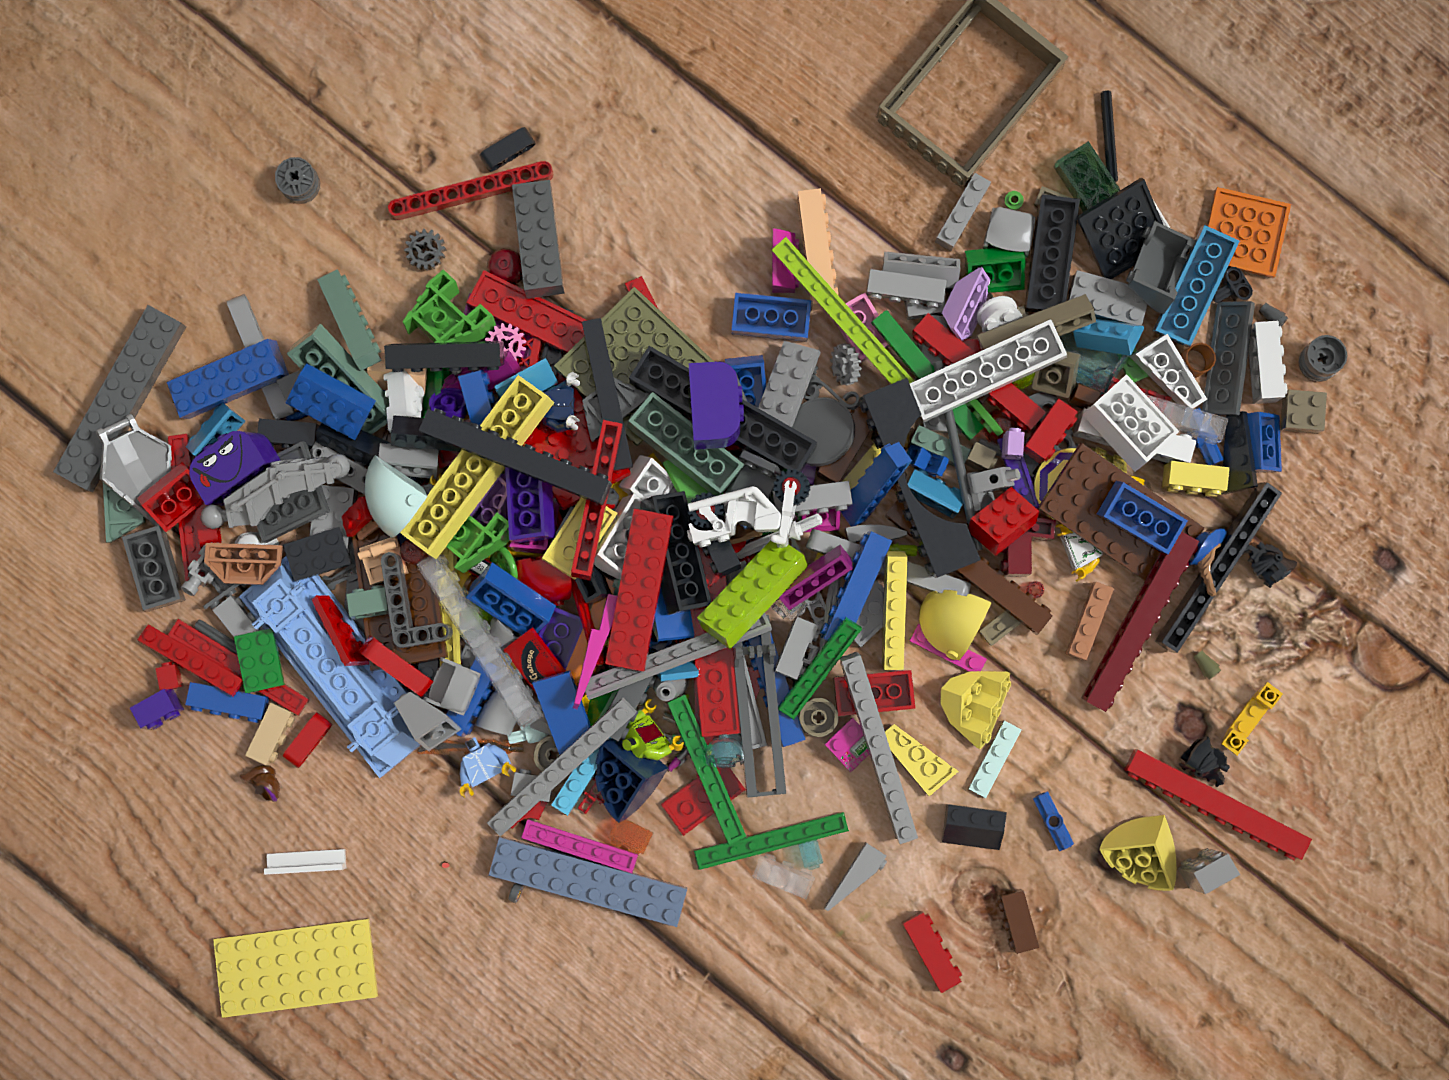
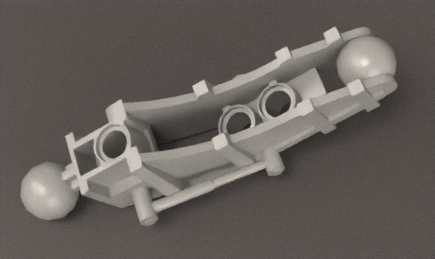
M334 454L329 457H315L308 460L300 458L272 462L270 464L271 467L266 468L265 471L224 499L226 510H223L218 505L206 506L201 512V522L210 529L219 528L223 525L224 521H228L229 528L242 525L257 526L261 520L266 518V515L275 503L276 505L283 503L282 498H289L291 493L308 490V492L315 491V488L326 482L327 484H333L334 478L339 479L348 474L350 463L341 454Z

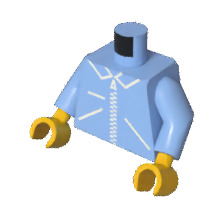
M475 737L466 741L465 744L470 752L462 757L463 760L460 765V781L462 786L460 794L465 798V792L469 790V794L473 796L474 791L470 786L474 787L501 772L509 777V769L516 772V768L511 765L506 751L490 743L480 747Z

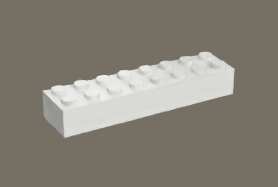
M1050 319L910 383V386L921 411L922 419L926 422L1067 358V353Z

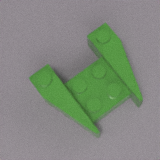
M444 270L427 283L424 293L418 297L416 305L403 320V325L408 334H411L419 327L434 343L477 342L489 334L488 332L493 331L494 326H496L493 315L481 304L468 315H464L450 301L460 292L456 281Z
M497 512L485 527L470 515L446 546L460 558L454 568L465 573L499 548L505 546L509 542L508 520Z

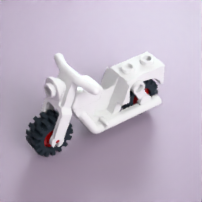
M787 469L785 472L782 471L781 475H777L773 489L776 497L783 503L782 514L754 486L718 496L705 492L701 493V495L697 494L695 499L692 498V503L688 504V515H690L691 521L698 527L704 529L712 528L713 530H697L690 523V530H687L690 542L693 541L699 547L709 546L711 541L715 540L724 542L730 540V536L735 534L738 522L746 521L757 532H779L780 536L772 535L770 540L777 543L779 548L787 547L789 536L796 540H801L800 536L803 535L801 524H797L793 519L796 505H800L801 502L804 503L806 497H809L811 488L809 480L801 471L799 472L796 469ZM728 505L726 521L724 523L722 521L724 519L723 515L725 514L724 507Z

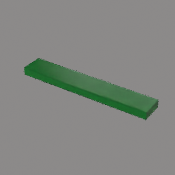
M845 617L780 703L778 710L794 720L860 633L862 627Z

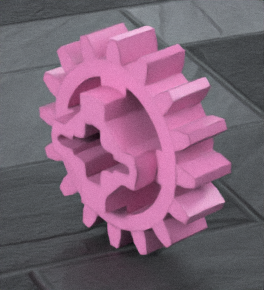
M502 323L500 329L494 326V333L488 332L491 337L485 338L486 341H494L496 336L498 341H511L508 344V349L504 347V352L509 350L516 361L517 356L523 358L520 352L526 351L522 344H526L527 341L521 340L524 334H518V327L513 330L512 324L505 328L504 323ZM503 332H510L514 335L511 337L504 336ZM518 342V349L516 352H514V344Z

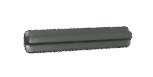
M202 620L196 622L194 626L196 630L237 654L234 640Z

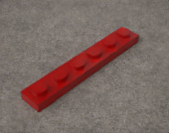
M149 624L137 639L139 643L231 697L235 696L243 684V679Z

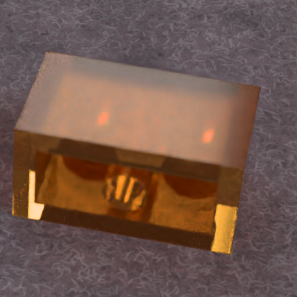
M625 819L620 823L615 822L608 838L612 839L610 843L620 848L624 845L629 848V852L644 854L654 832Z

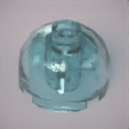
M719 735V738L712 740L708 744L705 753V763L709 765V762H711L713 767L720 768L736 767L735 763L740 762V765L745 762L743 747L739 741L730 738V735Z

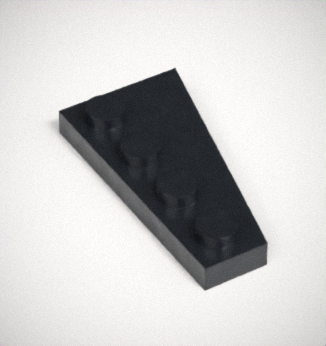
M1241 411L1239 416L1226 415L1223 467H1229L1227 491L1221 493L1224 495L1258 487L1246 411Z

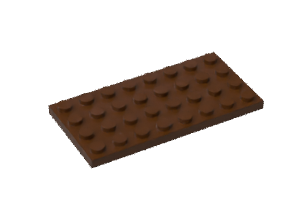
M1080 443L1037 508L1145 581L1160 551L1097 515L1116 480L1126 483L1188 520L1182 532L1194 539L1202 533L1205 527L1092 449Z
M380 527L363 540H359L357 534L352 537L359 589H364V591L371 590L373 586L381 585L383 588L385 587L384 582L373 586L370 585L363 560H360L358 556L359 548L390 538ZM421 548L416 549L414 552L402 551L408 574H405L413 628L443 623L434 558ZM398 577L391 579V584L396 586L399 582ZM396 595L394 603L399 605L402 602V598L400 595ZM389 614L363 618L366 639L371 635L409 664L437 660L440 657L448 658L446 641L408 648L396 646L393 641ZM400 614L397 617V622L399 625H402L405 617L403 614ZM444 627L438 630L441 638L445 636ZM425 630L419 633V638L422 641L427 638ZM405 633L400 637L402 644H406L408 641V636ZM369 660L371 671L383 670Z

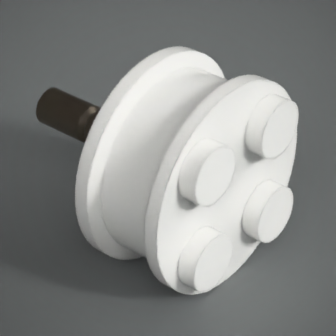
M988 292L987 301L977 312V321L982 327L983 333L1023 318L1021 312L1017 309L1016 302L1012 298L1007 296L993 297L991 292Z

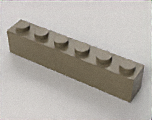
M1084 294L977 335L981 351L1050 319L1058 335H1064L1095 323L1094 308L1087 295Z

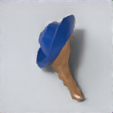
M1216 529L1212 533L1202 532L1196 538L1199 541L1198 550L1188 561L1189 565H1198L1201 577L1204 579L1207 587V593L1210 596L1216 595V589L1210 572L1211 563L1215 556V550L1221 546L1227 535L1225 529Z

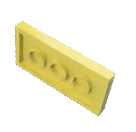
M582 497L542 557V560L570 577L586 499ZM607 506L599 543L617 516V512Z

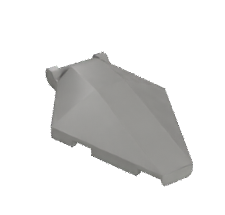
M129 414L125 416V419L111 426L96 430V434L102 443L100 480L154 526H160L141 506L137 498L171 471V445L140 429L133 415ZM126 426H130V431L108 440V435Z

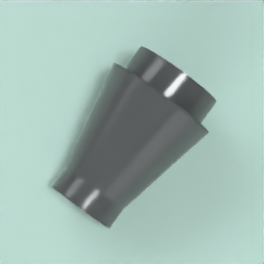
M1265 303L1259 310L1267 321H1278L1281 327L1288 320V317L1285 316L1286 313L1272 307L1268 303Z

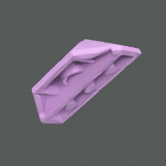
M983 268L976 269L956 282L942 311L949 327L960 340L972 336L978 323L977 312L987 299V285L990 284V278Z

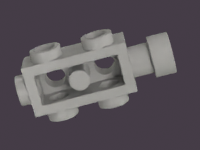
M206 544L199 552L201 557L198 561L193 560L188 566V577L190 579L181 586V589L190 596H194L197 593L199 585L204 587L207 583L211 584L217 576L204 562ZM198 572H204L205 576L201 577L198 575Z

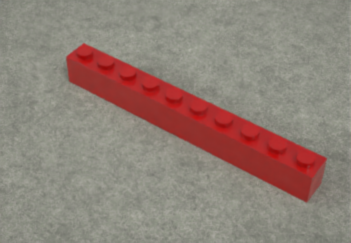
M1138 749L1133 750L1124 768L1125 771L1129 772L1127 776L1137 781L1139 778L1146 781V786L1152 789L1158 787L1163 790L1162 794L1172 799L1174 796L1181 799V804L1187 807L1193 805L1198 808L1197 812L1208 816V814L1213 815L1216 822L1222 825L1228 823L1233 826L1232 830L1243 834V832L1248 833L1251 840L1257 843L1263 841L1267 843V848L1278 852V850L1285 853L1284 856L1292 861H1295V859L1302 860L1312 841L1311 838Z

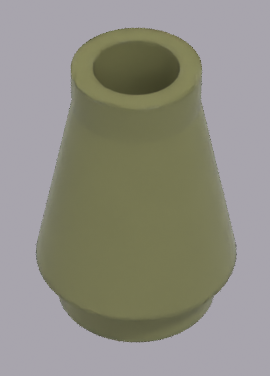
M1203 650L1193 657L1204 677H1207L1209 680L1221 671L1220 665L1206 655Z

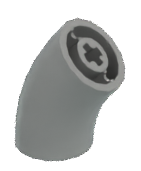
M519 673L508 678L491 694L478 716L476 726L496 733L511 735L519 718L535 705Z

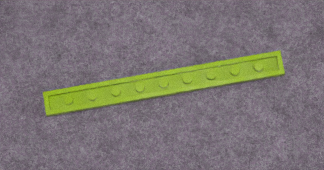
M787 237L781 240L772 249V252L889 383L893 384L905 378L908 379L909 384L914 382L910 375Z

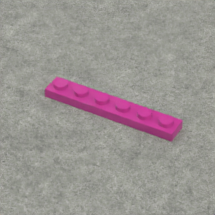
M527 819L522 835L523 839L629 873H633L639 855Z

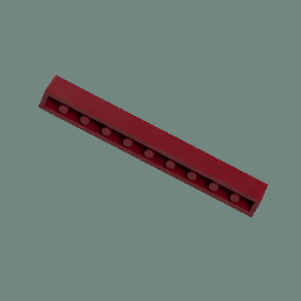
M1181 532L1169 554L1160 552L1081 698L1084 701L1105 712L1112 707L1117 691L1119 692L1123 687V680L1132 671L1135 658L1140 656L1144 642L1150 638L1153 625L1159 621L1163 607L1169 603L1170 594L1179 585V578L1182 572L1184 573L1189 566L1188 561L1197 552L1198 540Z

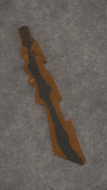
M484 738L478 741L480 747L490 743L503 749L507 754L523 752V744H509L507 740L499 742L494 738L490 740ZM445 740L430 751L422 746L418 753L450 755V751H463L466 755L470 751L465 743Z

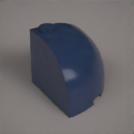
M609 739L599 748L595 763L597 764L595 779L598 792H601L605 801L603 803L605 808L620 823L644 804L669 768L660 760L637 758L632 750L627 751L623 748L624 740Z

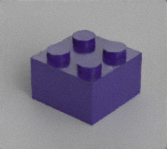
M163 689L130 707V710L140 729L155 730L164 725L163 721L168 719L171 721L181 715L180 712L184 708L173 689Z

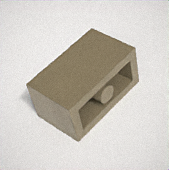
M975 442L971 447L965 464L980 472L991 470L998 459L995 457L997 452Z

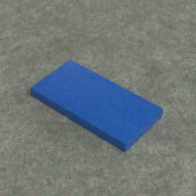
M570 670L533 682L559 755L591 727L582 700L578 709L573 708L577 687Z

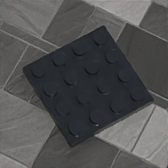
M1139 178L1076 217L1102 277L1113 279L1135 265L1145 239L1142 236L1147 226L1151 227L1154 221L1163 225L1143 178Z

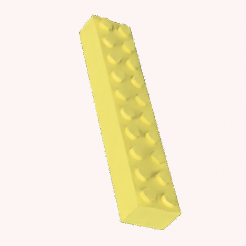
M518 375L481 423V430L485 432L493 430L500 434L499 437L503 439L507 437L513 438L518 441V445L522 446L554 402L546 394ZM461 450L429 492L416 514L400 533L427 554L437 559L505 467Z

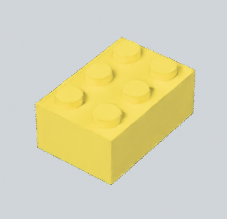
M1170 461L1164 465L1162 488H1166L1167 492L1178 493L1183 490L1189 495L1205 493L1207 497H1217V495L1227 491L1229 467Z

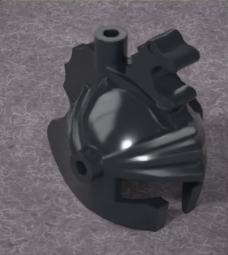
M1260 542L1256 546L1257 548L1248 545L1243 554L1247 553L1250 558L1247 561L1252 563L1253 572L1258 578L1265 581L1263 584L1269 588L1274 583L1284 579L1297 566L1296 561L1285 558L1283 552L1273 545H1265L1263 542Z
M1208 736L1196 739L1180 757L1186 763H1179V766L1184 771L1189 769V774L1196 778L1202 779L1205 777L1208 782L1215 779V787L1223 785L1225 778L1220 769L1224 772L1229 770L1230 765L1227 764V756L1219 748L1212 747Z

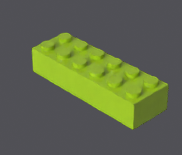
M770 540L697 617L701 628L731 649L808 567L804 555L789 544L787 547L779 548L777 543Z

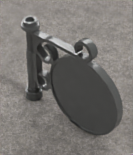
M815 366L808 386L813 385L815 392L812 396H806L805 392L804 399L807 401L800 405L792 428L817 442V447L806 465L825 466L839 460L851 447L855 437V422L849 410L858 408L861 399L856 392L851 391L843 396L844 400H842L829 386L814 376L818 370V367ZM816 385L823 386L837 400L825 397L818 398L820 392ZM850 397H856L854 404L849 405L845 401Z

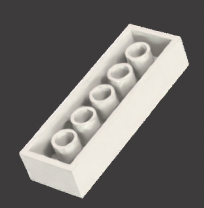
M1090 407L1084 408L1078 414L1073 435L1111 447L1082 415ZM1186 434L1175 435L1152 459L1165 463L1170 461L1190 463L1196 440H1192V437Z

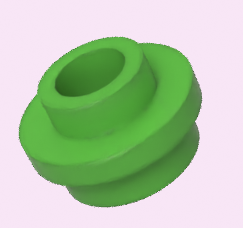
M1011 191L1005 196L1004 202L1007 208L1017 210L1023 205L1024 199L1020 192ZM1016 197L1018 202L1013 203L1011 198Z

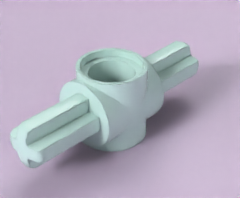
M527 724L523 730L512 732L511 735H507L509 744L528 741L531 744L539 742L547 737L548 734L530 727L531 724Z

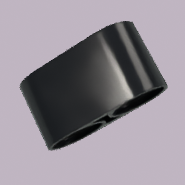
M1231 267L1222 278L1224 287L1216 291L1212 300L1215 303H1219L1231 296L1234 302L1247 301L1252 296L1253 290L1243 272L1237 267ZM1228 274H1234L1236 276V281H1231L1228 277ZM1239 289L1245 291V298L1238 294Z

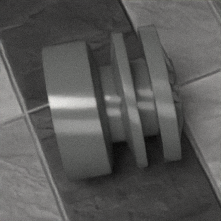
M290 157L277 167L275 182L280 191L291 202L305 204L312 201L318 195L320 178L312 165L306 160L299 157ZM294 176H295V177H298V176H299V179H298V180H296V179L293 180V177H294Z
M1319 336L1311 341L1300 353L1298 361L1300 370L1305 377L1312 381H1327L1346 364L1347 350L1342 341L1335 336Z

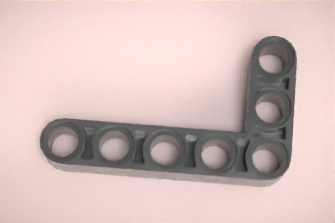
M385 553L381 558V567L394 644L398 647L408 648L449 640L453 635V630L448 624L437 623L413 628L402 558L396 553ZM393 556L396 562L394 566L390 567L388 559ZM396 575L399 582L396 586H393L391 578ZM396 595H400L402 598V602L399 605L394 603ZM400 614H403L405 617L402 625H399L397 622V617ZM441 627H444L446 629V635L441 638L438 634V630ZM422 630L427 632V638L424 641L419 638V633ZM404 633L408 636L406 644H402L400 641V637Z

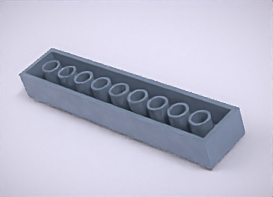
M502 836L498 839L489 876L674 927L678 926L688 887L637 873L625 872L601 863Z

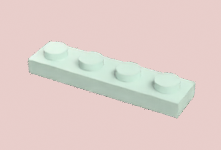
M1003 721L968 788L969 790L984 798L987 797L1021 729Z

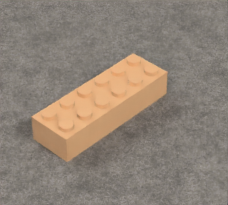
M821 188L798 191L797 206L804 258L838 295V288H834L836 272L835 269H831L834 261L833 251L829 250L831 235L830 231H826L829 220L828 213H824L826 205L825 194H821ZM809 293L811 311L824 310Z

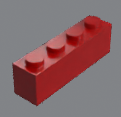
M921 911L903 921L902 924L939 991L943 993L961 983L962 981L959 977L962 974L957 965L953 967L950 961L953 957L948 948L943 949L940 943L943 939L939 932L933 931L931 925L934 923L929 914L925 915Z

